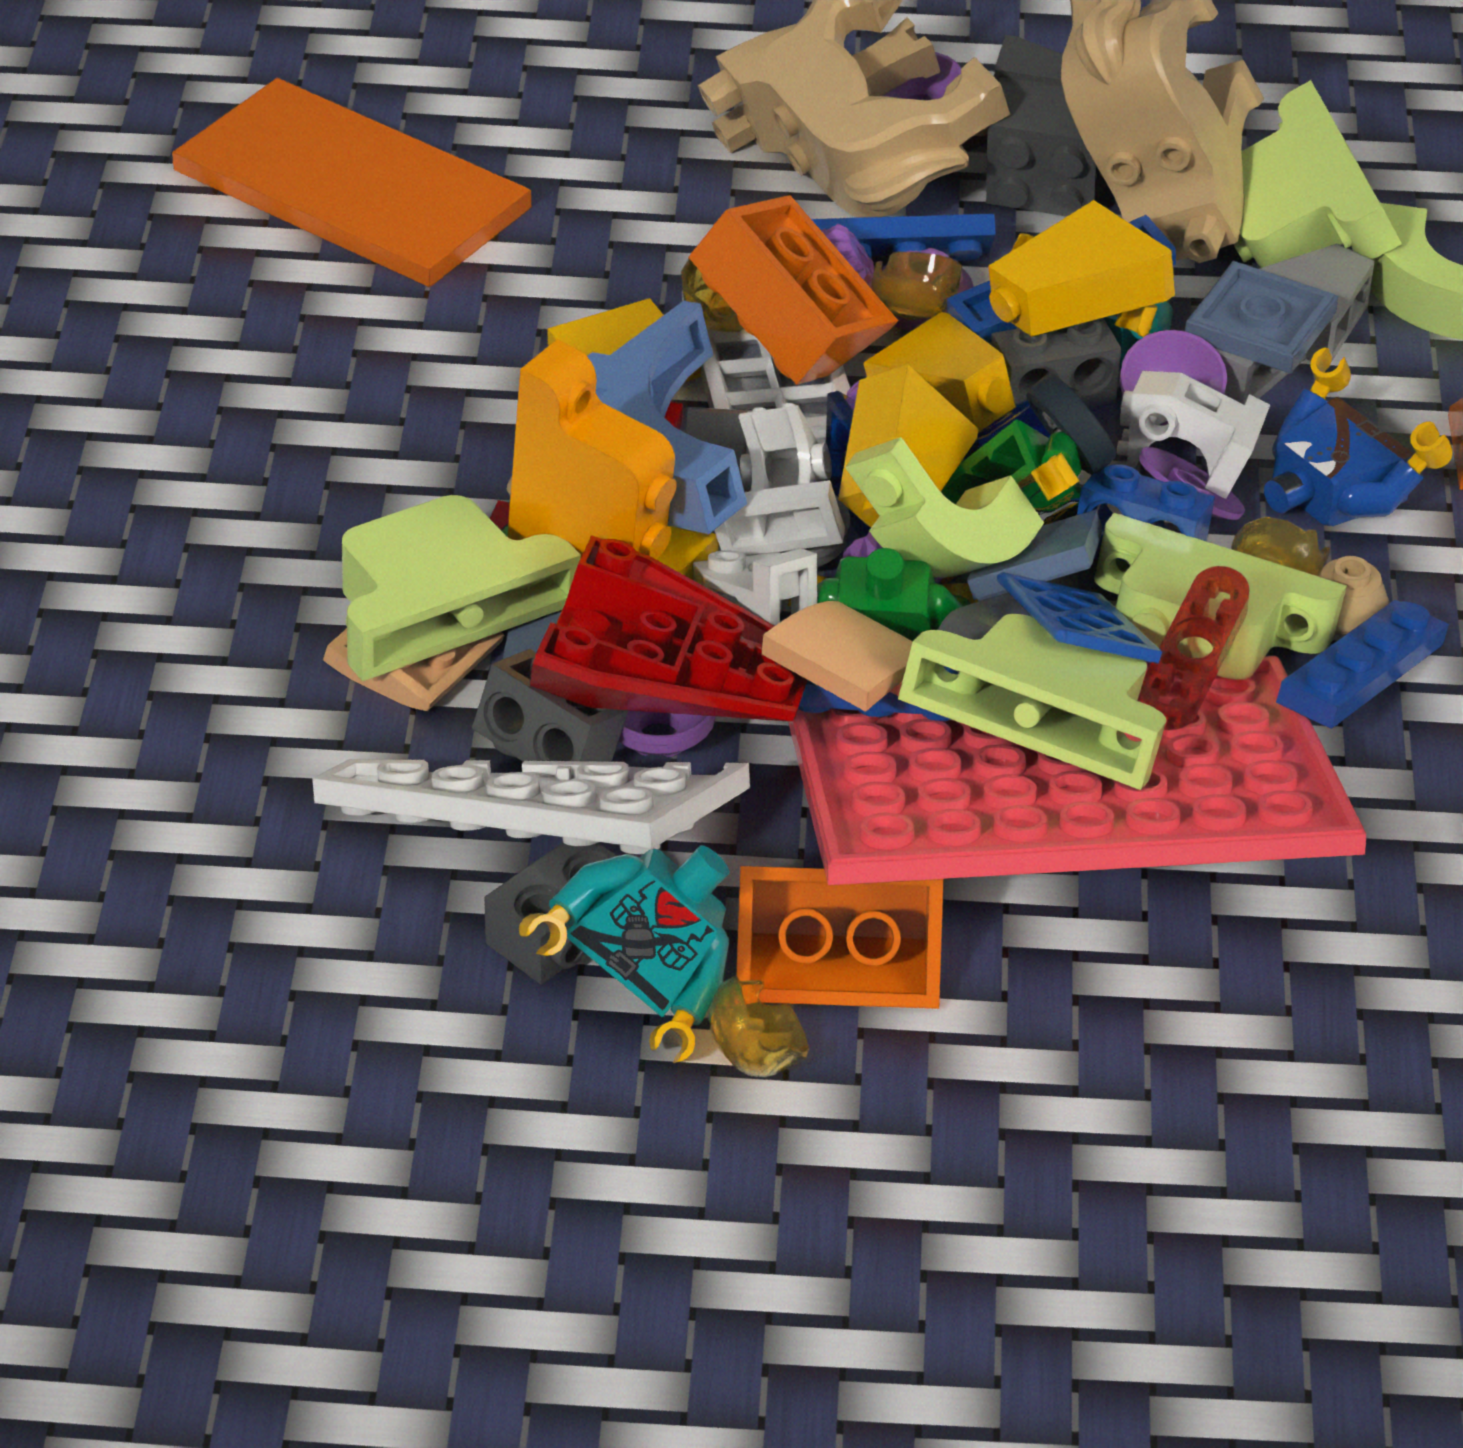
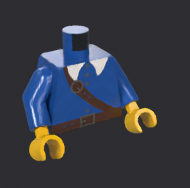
M1321 348L1313 354L1310 363L1316 380L1310 390L1303 388L1286 416L1273 444L1272 454L1275 461L1272 479L1267 481L1264 486L1266 501L1278 513H1284L1296 506H1300L1326 526H1335L1362 517L1388 516L1401 503L1407 501L1408 495L1425 478L1421 472L1426 467L1437 469L1449 463L1453 453L1452 445L1446 435L1439 437L1440 433L1433 422L1427 421L1418 425L1410 436V443L1416 451L1414 454L1339 397L1329 402L1325 400L1329 392H1338L1349 384L1351 372L1345 357H1343L1335 370L1325 373L1332 362V355L1328 348Z

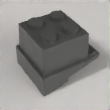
M1006 34L995 65L994 77L1002 85L1010 115L988 126L986 204L1067 217L1093 200L1100 203L1107 183L1087 150L1065 102L1061 84L1063 54L1020 37Z

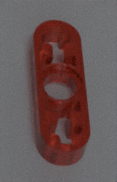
M1214 566L1203 570L1196 576L1159 647L1162 651L1159 664L1152 662L1145 674L1141 687L1140 702L1156 708L1166 717L1164 730H1177L1187 726L1194 720L1246 618L1249 603V584L1246 578L1233 568ZM1220 592L1228 593L1230 599H1224L1216 612L1215 621L1209 618L1210 598L1215 599ZM1201 637L1212 645L1213 650L1205 657L1189 658L1178 650L1177 645L1185 638ZM1175 674L1183 678L1181 681L1180 698H1174L1169 705L1159 702V696L1165 697L1169 693L1174 683Z

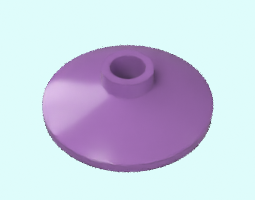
M1144 447L1138 456L1139 461L1150 478L1163 482H1185L1195 487L1198 492L1215 496L1211 517L1238 520L1245 512L1243 504L1231 491L1225 499L1205 489L1209 474L1192 463L1154 447Z

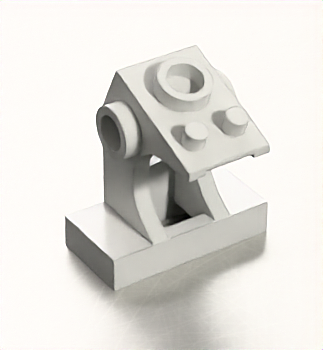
M1142 371L1134 390H1125L1123 395L1120 425L1128 426L1129 429L1123 430L1122 440L1118 441L1117 455L1127 456L1126 466L1135 469L1139 462L1138 456L1144 447H1149L1151 443L1165 440L1168 437H1178L1189 441L1201 450L1207 461L1209 478L1205 489L1226 499L1253 452L1270 404L1250 394L1245 403L1241 404L1183 373ZM1168 421L1167 425L1159 426L1160 424Z
M785 403L781 408L766 410L765 408L757 407L752 412L739 414L740 424L749 450L748 454L741 455L740 472L745 489L751 491L745 492L747 504L714 530L721 551H739L746 556L790 551L798 548L805 549L842 544L845 532L843 519L831 481H823L830 479L832 474L830 452L826 443H818L799 406L793 403Z
M802 548L784 553L775 552L746 556L739 551H716L708 555L707 561L693 562V580L775 626L780 623L782 600L791 598V615L806 607L817 604V553Z

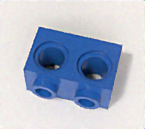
M1113 464L1107 465L1100 472L1092 474L1082 486L1077 515L1097 510L1103 527L1094 556L1095 559H1098L1105 525L1113 514L1107 504L1117 507L1124 516L1168 530L1170 529L1163 520L1169 521L1178 527L1181 534L1207 541L1215 496L1198 492L1195 487L1185 482H1163L1140 475L1136 469L1130 466ZM1116 558V559H1119V560L1128 562V561H1126V560H1124V559H1122V558Z

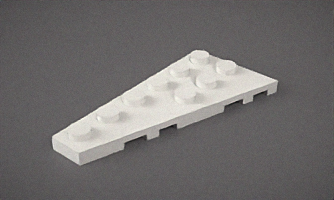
M348 759L312 778L314 803L340 806L342 813L347 815H367L374 812L395 814V819L404 823H418L430 819L450 821L451 828L463 831L477 830L484 827L506 829V834L513 838H532L545 834L562 837L563 842L571 846H588L599 842L618 844L621 851L629 854H645L650 849H659L661 843L677 833L692 829L696 821L750 788L749 763H725L724 770L716 775H691V762H666L663 767L644 769L635 774H629V767L625 762L524 761L522 763V772L491 773L490 760H466L462 765L443 767L434 772H429L428 762L425 760Z

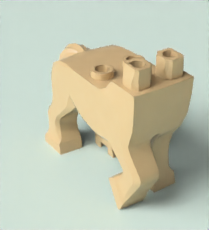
M813 0L807 13L797 24L766 32L716 56L721 71L698 85L703 100L715 116L734 107L732 111L712 122L717 138L730 153L754 140L764 153L782 152L787 154L788 159L799 175L803 176L808 173L839 207L855 217H884L895 214L915 200L927 183L941 176L966 168L969 165V155L962 147L963 143L973 136L984 137L988 134V126L1009 116L1010 112L1002 85L976 57L961 68V74L946 86L943 97L926 101L884 96L911 79L919 77L926 79L940 73L933 44L925 36L917 39L914 31L915 25L908 17L885 37L854 55H851L844 48L845 37L853 30H869L881 33L903 0Z
M1070 0L1072 30L1062 55L1061 84L1064 98L1087 150L1115 197L1122 219L1130 222L1147 215L1176 247V260L1189 258L1201 263L1216 259L1220 248L1237 243L1239 239L1244 206L1241 154L1242 131L1248 112L1258 107L1264 100L1244 60L1206 69L1203 85L1186 68L1187 31L1190 28L1212 21L1218 15L1216 7L1212 0H1152L1147 6L1142 8L1140 13L1141 0Z

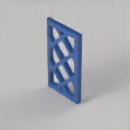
M1005 572L998 574L997 582L1056 641L1159 664L1162 651L1101 594Z

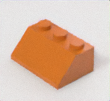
M791 195L726 209L688 257L701 272L704 283L711 290L721 295L737 314L738 321L743 329L761 342L772 355L777 369L786 377L792 379L796 385L829 376L892 329L899 321Z
M740 866L736 1002L939 1009L943 879L828 885L823 868Z

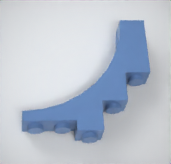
M682 301L611 355L592 352L587 357L592 362L596 372V394L604 404L660 432L667 438L674 450L675 465L673 479L676 480L677 487L674 497L670 502L668 526L710 534L747 504L733 449L701 441L675 428L664 418L671 399L687 378L713 356L701 304Z

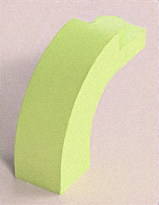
M1380 203L1402 244L1379 257L1371 259L1375 262L1370 290L1388 310L1408 323L1438 335L1463 340V265L1444 258L1430 246L1425 235L1426 208Z
M902 437L856 452L845 467L879 514V518L869 530L872 536L883 548L894 549L900 553L903 560L924 561L930 564L933 577H954L1011 559L1021 553L1031 543L1044 524L1011 475L965 490L955 505L936 487Z

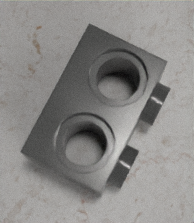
M1104 318L1032 337L1019 328L992 333L991 346L1004 356L1016 406L1003 415L1007 423L1037 417L1028 402L1027 391L1048 374H1053L1066 383L1088 408L1116 403L1121 347Z
M531 649L492 663L471 729L492 741L498 751L508 756L517 757L523 762L612 761L628 710L590 708L530 686L532 665L536 652Z
M563 842L484 897L486 944L541 985L563 969L575 966L584 957L585 953L569 939H566L565 945L556 954L548 956L537 955L538 949L549 940L550 929L548 925L544 922L538 924L535 930L527 937L520 936L519 925L530 914H547L551 910L549 901L585 864L617 855L600 843L588 846H571Z

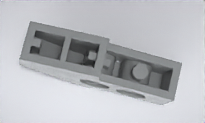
M1334 244L1259 268L1260 270L1339 296L1336 313L1299 364L1305 359L1311 361L1313 354L1325 347L1329 349L1333 361L1368 307L1375 261L1339 244ZM1216 349L1226 366L1227 384L1225 395L1241 404L1245 403L1249 394L1258 399L1261 398L1289 374Z

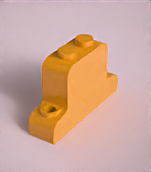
M557 339L520 369L507 537L512 540H522L539 534H553L568 541L582 556L591 535L604 540L617 539L631 545L635 551L657 559L665 551L671 537V528L668 526L670 502L674 497L677 487L676 480L673 479L675 465L674 450L667 438L660 432L604 404L596 394L597 377L590 359L579 349Z

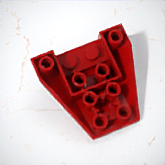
M591 535L577 565L562 612L556 624L550 622L536 652L532 665L530 686L590 708L793 722L807 679L762 655L763 635L772 629L774 625L653 557L635 551L631 545L617 539L604 540Z

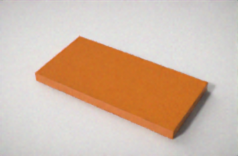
M279 78L274 79L172 152L173 168L175 171L427 287L434 285L532 208L531 189Z

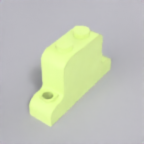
M1310 80L1287 93L1278 106V113L1282 119V122L1278 123L1280 129L1241 151L1244 206L1239 239L1237 243H1234V246L1243 262L1245 263L1254 258L1258 266L1262 268L1334 244H1343L1345 248L1351 246L1354 252L1372 259L1401 245L1402 243L1312 81Z
M458 495L443 496L352 527L342 537V590L351 602L347 608L346 617L348 665L363 682L562 610L581 554L568 541L553 534H539L522 540L509 539L471 499Z
M1113 513L1106 522L1094 576L1095 582L1101 588L1118 594L1116 609L1162 651L1161 658L1233 680L1250 678L1272 647H1284L1309 654L1321 653L1327 649L1334 639L1347 585L1117 513ZM1116 558H1122V559H1124V560H1126V561H1128V562H1125V561H1122V560H1119V559H1116ZM1292 614H1299V615L1303 616L1304 618L1299 617V616H1296V615H1292Z
M1023 614L1003 616L983 638L978 640L968 639L942 630L922 632L912 642L898 700L1142 790L1150 779L1166 724V717L1159 710L1138 701L1147 670V664L1144 660L1058 642L1033 617ZM944 666L959 671V674L949 673ZM1124 733L1140 738L1142 741H1132Z

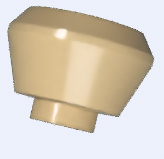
M1345 556L1332 560L1318 574V577L1347 585L1335 631L1336 634H1348L1389 604L1379 571L1360 557Z

